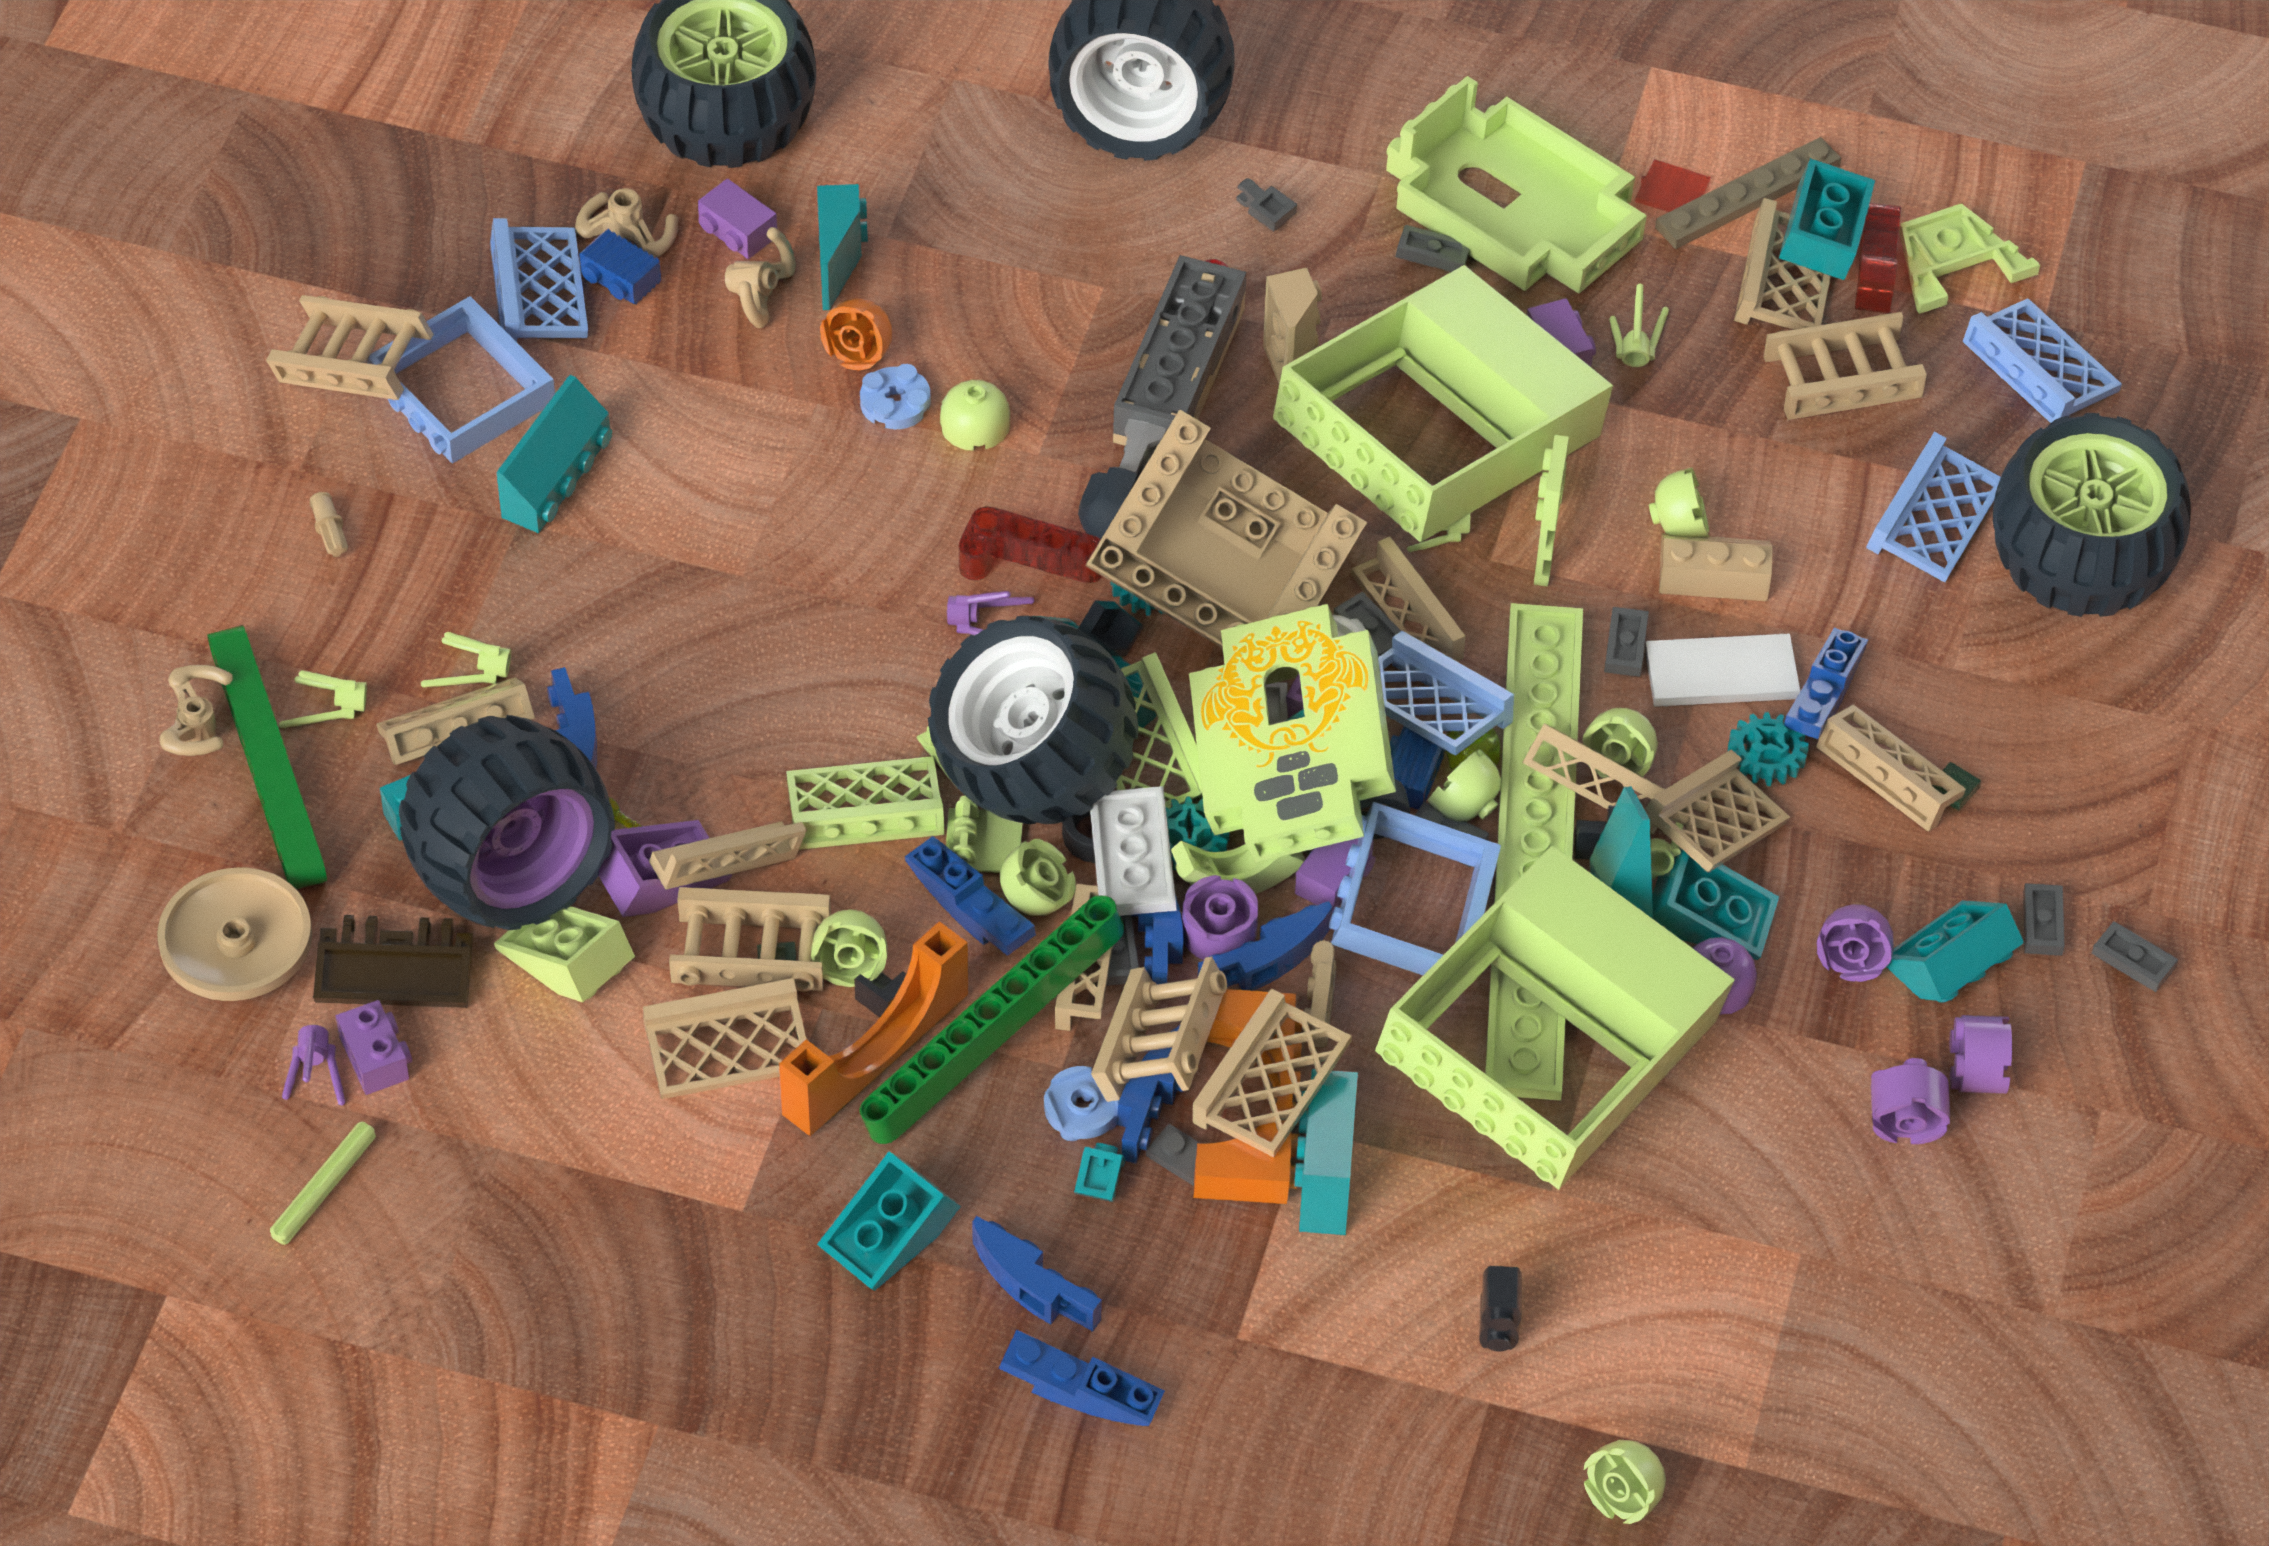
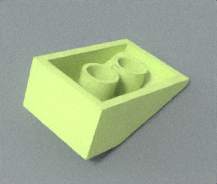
M572 906L567 909H561L551 915L549 920L538 925L532 923L522 926L521 929L509 930L494 943L496 950L558 995L584 1002L595 995L604 983L612 976L620 973L623 967L635 957L619 921Z

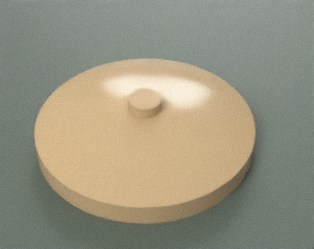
M237 867L207 873L183 886L164 908L158 924L157 937L163 964L178 984L188 991L205 998L221 1001H238L269 993L295 975L309 953L312 942V925L309 910L303 897L290 883L267 871Z

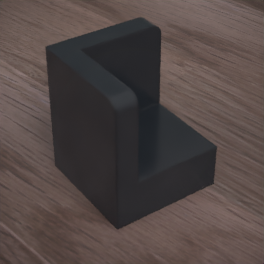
M1095 600L1078 629L1097 641L1111 656H1127L1141 633L1143 625L1115 601Z
M1608 805L1606 821L1576 820L1575 859L1590 860L1615 806Z
M902 971L893 980L884 973H880L873 981L859 974L854 979L855 999L880 1018L897 994L906 973Z

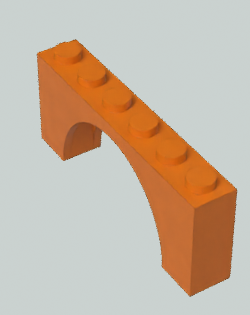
M939 921L913 944L911 962L902 985L882 1016L861 1038L848 1048L831 1056L826 1055L806 1039L779 1063L782 1115L811 1137L968 995V942Z
M1227 989L1222 997L1206 1042L1231 1048L1268 992ZM1282 993L1285 995V1002L1296 1007V994ZM1288 1017L1281 1026L1283 1037L1294 1035L1295 1032H1301L1302 1024ZM1302 1042L1286 1046L1290 1060L1301 1057ZM1280 1047L1265 1050L1261 1055L1264 1065L1285 1061ZM1288 1070L1267 1074L1274 1088L1292 1084ZM1294 1071L1297 1082H1300L1301 1071ZM1295 1093L1277 1097L1276 1106L1278 1112L1295 1108L1298 1103L1292 1102L1293 1094ZM1275 1122L1259 1125L1255 1128L1256 1134L1269 1142H1272L1278 1133ZM1290 1133L1275 1157L1237 1138L1219 1143H1197L1193 1198L1287 1204L1289 1189H1296L1294 1187L1296 1166L1290 1165L1291 1157H1297L1299 1134Z

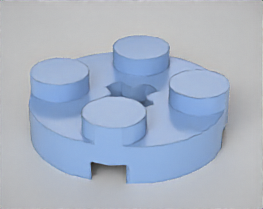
M902 364L898 367H886L870 372L863 377L860 390V407L864 416L875 424L876 420L885 423V428L905 429L919 423L923 419V413L927 408L929 410L931 405L929 384L922 375L917 373V369L914 366ZM897 394L901 395V400L895 401L893 398L887 397Z
M1075 1066L1059 1072L1051 1080V1085L1047 1092H1045V1116L1050 1125L1059 1131L1062 1138L1067 1141L1095 1138L1117 1126L1119 1100L1110 1102L1105 1100L1091 1075L1092 1067ZM1082 1097L1084 1101L1093 1102L1086 1108L1075 1106L1076 1099Z

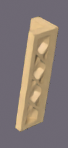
M1389 536L1378 541L1376 558L1352 568L1351 576L1366 596L1401 631L1429 646L1439 648L1444 655L1455 661L1463 659L1465 634L1392 538ZM1380 569L1386 577L1385 584L1371 582L1365 575ZM1386 595L1402 598L1405 602L1404 608L1399 609L1388 606L1385 602ZM1405 620L1421 623L1424 627L1422 634L1407 631L1404 628Z
M514 677L391 718L376 725L379 734L386 740L392 762L398 765L424 756L433 746L437 747L448 738L450 732L460 726L466 727L476 723L479 718L487 716L506 718L507 715H513L531 720L535 716L525 684Z
M1851 705L1827 719L1824 730L1816 745L1823 753L1928 832L1938 826L1945 808L1962 798L1966 791V788L1855 705ZM1853 720L1863 729L1855 728L1847 723V721ZM1875 743L1885 744L1891 750L1882 749ZM1903 764L1913 765L1919 771L1910 770ZM1931 785L1941 786L1947 793L1943 795Z
M1545 723L1522 762L1608 809V805L1615 806L1617 802L1611 803L1604 799L1600 783L1615 779L1622 783L1623 787L1632 786L1633 790L1642 794L1637 796L1639 800L1646 797L1652 800L1655 795L1665 790ZM1543 740L1557 747L1561 763L1545 767L1533 760ZM1563 751L1576 759L1565 761ZM1582 761L1590 766L1594 781L1578 785L1571 781L1567 765ZM1563 767L1565 777L1554 772L1553 769ZM1595 769L1608 775L1609 777H1605L1598 780ZM1596 785L1598 795L1585 788ZM1657 826L1650 830L1651 834L1655 833Z
M781 821L654 851L651 854L649 863L665 890L795 859L807 829L802 822L784 825Z
M1076 884L1071 915L1089 899L1099 896L1098 886ZM1113 946L1096 960L1101 967L1098 971L1088 977L1084 973L1080 974L1057 995L1055 1029L1070 1031L1073 1016L1101 1019ZM1087 988L1095 997L1094 1006L1076 1004V994Z

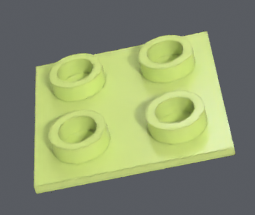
M962 796L956 803V807L949 808L946 847L978 872L1000 873L1006 857L1021 844L1022 823L1001 818L986 809H978V805L966 796Z

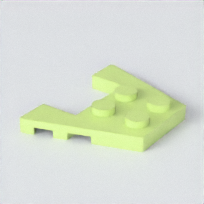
M1963 204L1906 221L1900 225L1899 235L1916 310L1919 314L1947 305L1948 294L1936 277L1994 259L2009 282L2014 283L2038 275L2040 264L2032 257L2026 259L2018 252L2019 247L2010 240L2004 242L1993 233L1994 228Z
M1554 435L1552 449L1545 448L1542 470L1549 472L1543 471L1538 490V497L1544 498V500L1538 499L1535 520L1542 522L1534 585L1548 587L1556 526L1566 476L1569 437Z

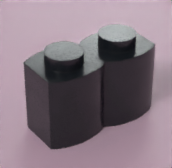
M1489 1266L1483 1273L1482 1293L1480 1295L1479 1341L1483 1348H1489L1492 1351L1512 1350L1519 1340V1324L1522 1316V1273L1518 1267Z

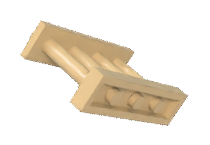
M302 295L299 301L310 319L294 348L289 351L272 349L266 359L278 381L287 384L399 400L404 388L397 378L394 369L412 337L431 340L434 335L422 313L414 309L403 310L333 300L324 296ZM323 324L337 326L322 355H307ZM352 329L366 330L352 359H336ZM382 333L397 335L381 364L366 363Z
M1902 312L1880 314L1874 317L1767 334L1764 360L1765 362L1781 360L1791 386L1787 387L1784 404L1787 420L1923 397L1927 376L1923 364L1906 366L1896 342L1900 338L1903 322ZM1882 343L1892 369L1873 372L1863 346ZM1849 349L1858 375L1840 378L1829 352ZM1815 354L1825 380L1805 383L1795 357Z
M679 887L677 898L679 922H688L684 955L670 954L671 983H681L688 986L702 984L748 987L794 978L796 990L823 991L822 962H812L811 948L816 929L825 918L831 915L830 895ZM703 923L726 924L722 957L699 956ZM741 925L764 926L760 959L737 958ZM779 927L801 928L798 961L775 960Z
M1205 957L1198 978L1157 985L1151 980L1145 967L1130 970L1091 1073L1107 1102L1120 1100L1129 1079L1165 1073L1173 1074L1182 1091L1189 1090L1193 1077L1198 1070V1064L1222 997L1227 990L1226 977L1217 967L1213 957ZM1191 995L1187 1005L1155 1009L1156 1004L1161 999ZM1182 1021L1178 1031L1145 1036L1149 1026ZM1172 1047L1167 1058L1135 1062L1139 1052Z

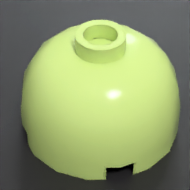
M984 380L960 382L951 388L942 401L940 413L942 433L951 444L964 450H974V446L985 445V449L996 446L1004 440L1010 429V408L1005 395L994 384Z
M1693 468L1667 475L1660 481L1655 490V503L1649 504L1654 525L1661 523L1662 528L1668 535L1709 537L1706 510L1703 498L1700 497L1698 489H1695V487L1699 486Z
M1613 708L1600 713L1588 726L1582 739L1583 744L1642 777L1652 766L1658 746L1654 727L1649 720L1638 711L1629 708ZM1595 769L1597 775H1599L1600 777H1609L1608 775Z
M1479 749L1477 753L1471 754L1447 777L1448 780L1443 785L1445 788L1441 789L1438 786L1427 801L1446 818L1467 822L1478 815L1483 820L1498 806V803L1494 800L1501 786L1498 769L1492 760Z
M1041 839L1023 842L1006 857L1000 871V884L1005 897L1017 910L1029 916L1048 915L1071 901L1075 893L1076 885L1073 871L1067 874L1063 863L1067 860L1052 844Z
M852 909L837 911L825 918L816 929L811 948L812 962H822L823 978L835 985L855 987L854 979L859 974H862L867 979L870 978V981L876 979L885 968L888 953L885 933L879 923L870 915Z
M1617 1440L1595 1451L1585 1462L1584 1470L1588 1468V1479L1584 1482L1585 1490L1592 1503L1610 1519L1614 1518L1615 1513L1621 1519H1627L1623 1522L1626 1524L1640 1521L1655 1508L1663 1497L1666 1483L1664 1468L1658 1457L1647 1446L1638 1441Z

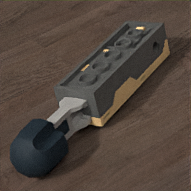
M1179 255L1114 404L1113 443L1125 446L1124 457L1119 467H1109L1107 473L1098 472L1091 475L1079 504L1078 516L1083 529L1091 541L1099 544L1178 411L1182 410L1198 420L1245 310L1247 272L1229 268L1226 263L1218 259L1202 261Z

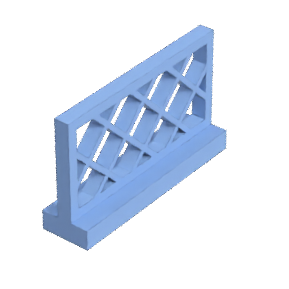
M493 218L490 248L500 326L516 342L517 338H587L588 324L575 228L508 227L506 218ZM514 239H527L534 245L528 250H524L515 243ZM552 240H567L568 246L560 251L549 242ZM542 249L553 258L547 263H543L533 255ZM527 262L537 271L528 276L519 270L518 267ZM559 262L571 269V272L564 277L552 269ZM543 275L556 282L549 290L536 282ZM528 288L540 295L533 303L521 295ZM564 288L575 297L567 303L555 294ZM547 301L559 308L552 316L540 308ZM533 314L544 323L540 326L525 325L524 320ZM568 314L578 321L579 326H566L559 320Z
M2028 298L1988 317L1982 312L1971 316L1963 343L2050 423L2064 416L2069 417L2070 414L2120 391L2122 383ZM2025 312L2035 323L2018 320L2017 316ZM1998 326L2010 328V334L2004 333ZM2016 330L2034 333V339L2016 336ZM2040 335L2053 337L2058 344L2040 341ZM2020 347L2034 350L2033 356L2028 355ZM2040 351L2058 355V360L2039 357ZM2064 356L2077 359L2082 366L2065 363ZM2044 369L2057 371V377L2051 376ZM2063 373L2081 376V382L2063 379ZM2087 379L2100 380L2105 386L2100 387L2087 384ZM2068 391L2081 393V397L2076 399Z
M1934 431L1877 524L1866 548L1876 554H1879L1883 548L1937 579L1946 582L1994 502L2001 477L1945 447L1944 443L1947 438ZM1943 460L1955 465L1960 474L1945 476L1941 466ZM1982 480L1993 486V488L1989 492L1977 493L1972 481ZM1963 482L1968 495L1954 497L1949 484ZM1941 486L1945 498L1931 500L1926 488ZM1972 503L1977 515L1962 517L1958 505ZM1949 506L1954 519L1939 521L1934 508ZM1926 510L1931 522L1916 524L1912 512ZM1957 527L1962 540L1948 542L1943 529ZM1935 531L1939 543L1925 545L1920 533ZM1911 534L1916 547L1907 548L1896 542L1895 539L1900 535ZM1943 551L1947 561L1946 567L1943 568L1932 562L1928 553Z
M1404 631L1392 637V648L1378 657L1386 716L1455 756L1497 725L1504 729L1513 722V693ZM1392 663V666L1401 671H1384V668ZM1411 681H1420L1429 687H1411ZM1385 682H1406V688H1385ZM1439 697H1448L1457 703H1439ZM1408 698L1407 705H1393L1387 701V699ZM1413 698H1434V704H1413ZM1467 713H1476L1484 719L1468 720ZM1441 714H1462V720H1441ZM1415 715H1436V721H1421L1415 718ZM1443 731H1464V734L1453 740L1443 734Z

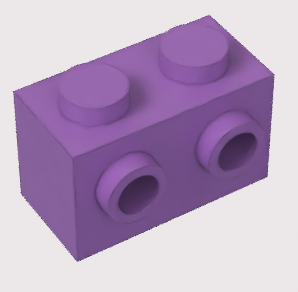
M379 1000L335 1015L339 1038L365 1095L409 1080L407 1064L412 1062L409 1048L405 1041L398 1042L395 1034L399 1033L395 1018L392 1012H384Z

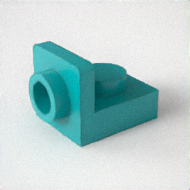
M1096 1143L1095 1148H1084L1074 1190L1075 1194L1109 1202L1114 1201L1121 1167H1124L1126 1160L1123 1155L1117 1154L1118 1147Z

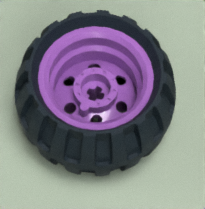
M507 715L506 718L495 716L479 718L476 723L466 727L460 726L450 732L448 738L437 747L433 746L424 755L425 759L417 771L411 773L406 783L407 791L405 798L400 801L399 817L402 825L400 827L401 837L414 870L424 885L438 900L457 914L478 924L492 928L497 926L506 930L521 929L524 925L532 923L538 925L549 920L551 915L563 908L567 909L577 901L576 897L588 885L591 886L599 875L598 871L604 859L608 858L611 852V833L615 830L614 814L606 787L599 773L586 755L562 734L533 720L513 715Z

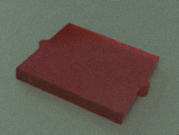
M1654 159L1647 175L1641 178L1642 185L1635 197V202L1670 212L1703 196L1711 177Z

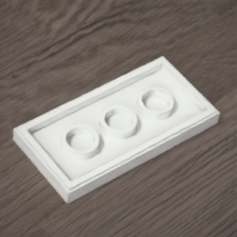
M1790 634L1645 641V655L1654 707L1796 699L1800 693Z
M1163 786L1112 791L1108 796L1105 794L1093 804V808L1090 810L1098 895L1112 898L1116 903L1120 916L1176 911Z

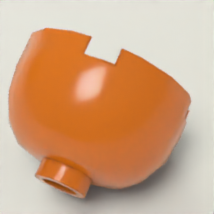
M853 298L842 301L828 312L820 326L821 341L826 352L831 357L835 355L838 359L845 361L840 365L846 369L856 371L870 369L885 356L892 342V324L881 306L871 300Z

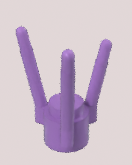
M1009 591L970 596H949L947 622L948 625H957V633L976 635L983 631V629L970 625L971 622H978L979 608L1033 604L1035 600L1033 597L1009 598L1011 596Z
M307 1025L298 1031V1045L293 1047L292 1061L282 1094L284 1100L290 1097L300 1061L304 1063L303 1081L309 1082L312 1066L319 1065L324 1059H327L338 1104L341 1106L345 1104L343 1087L335 1059L336 1047L328 1043L329 1033L324 1027Z

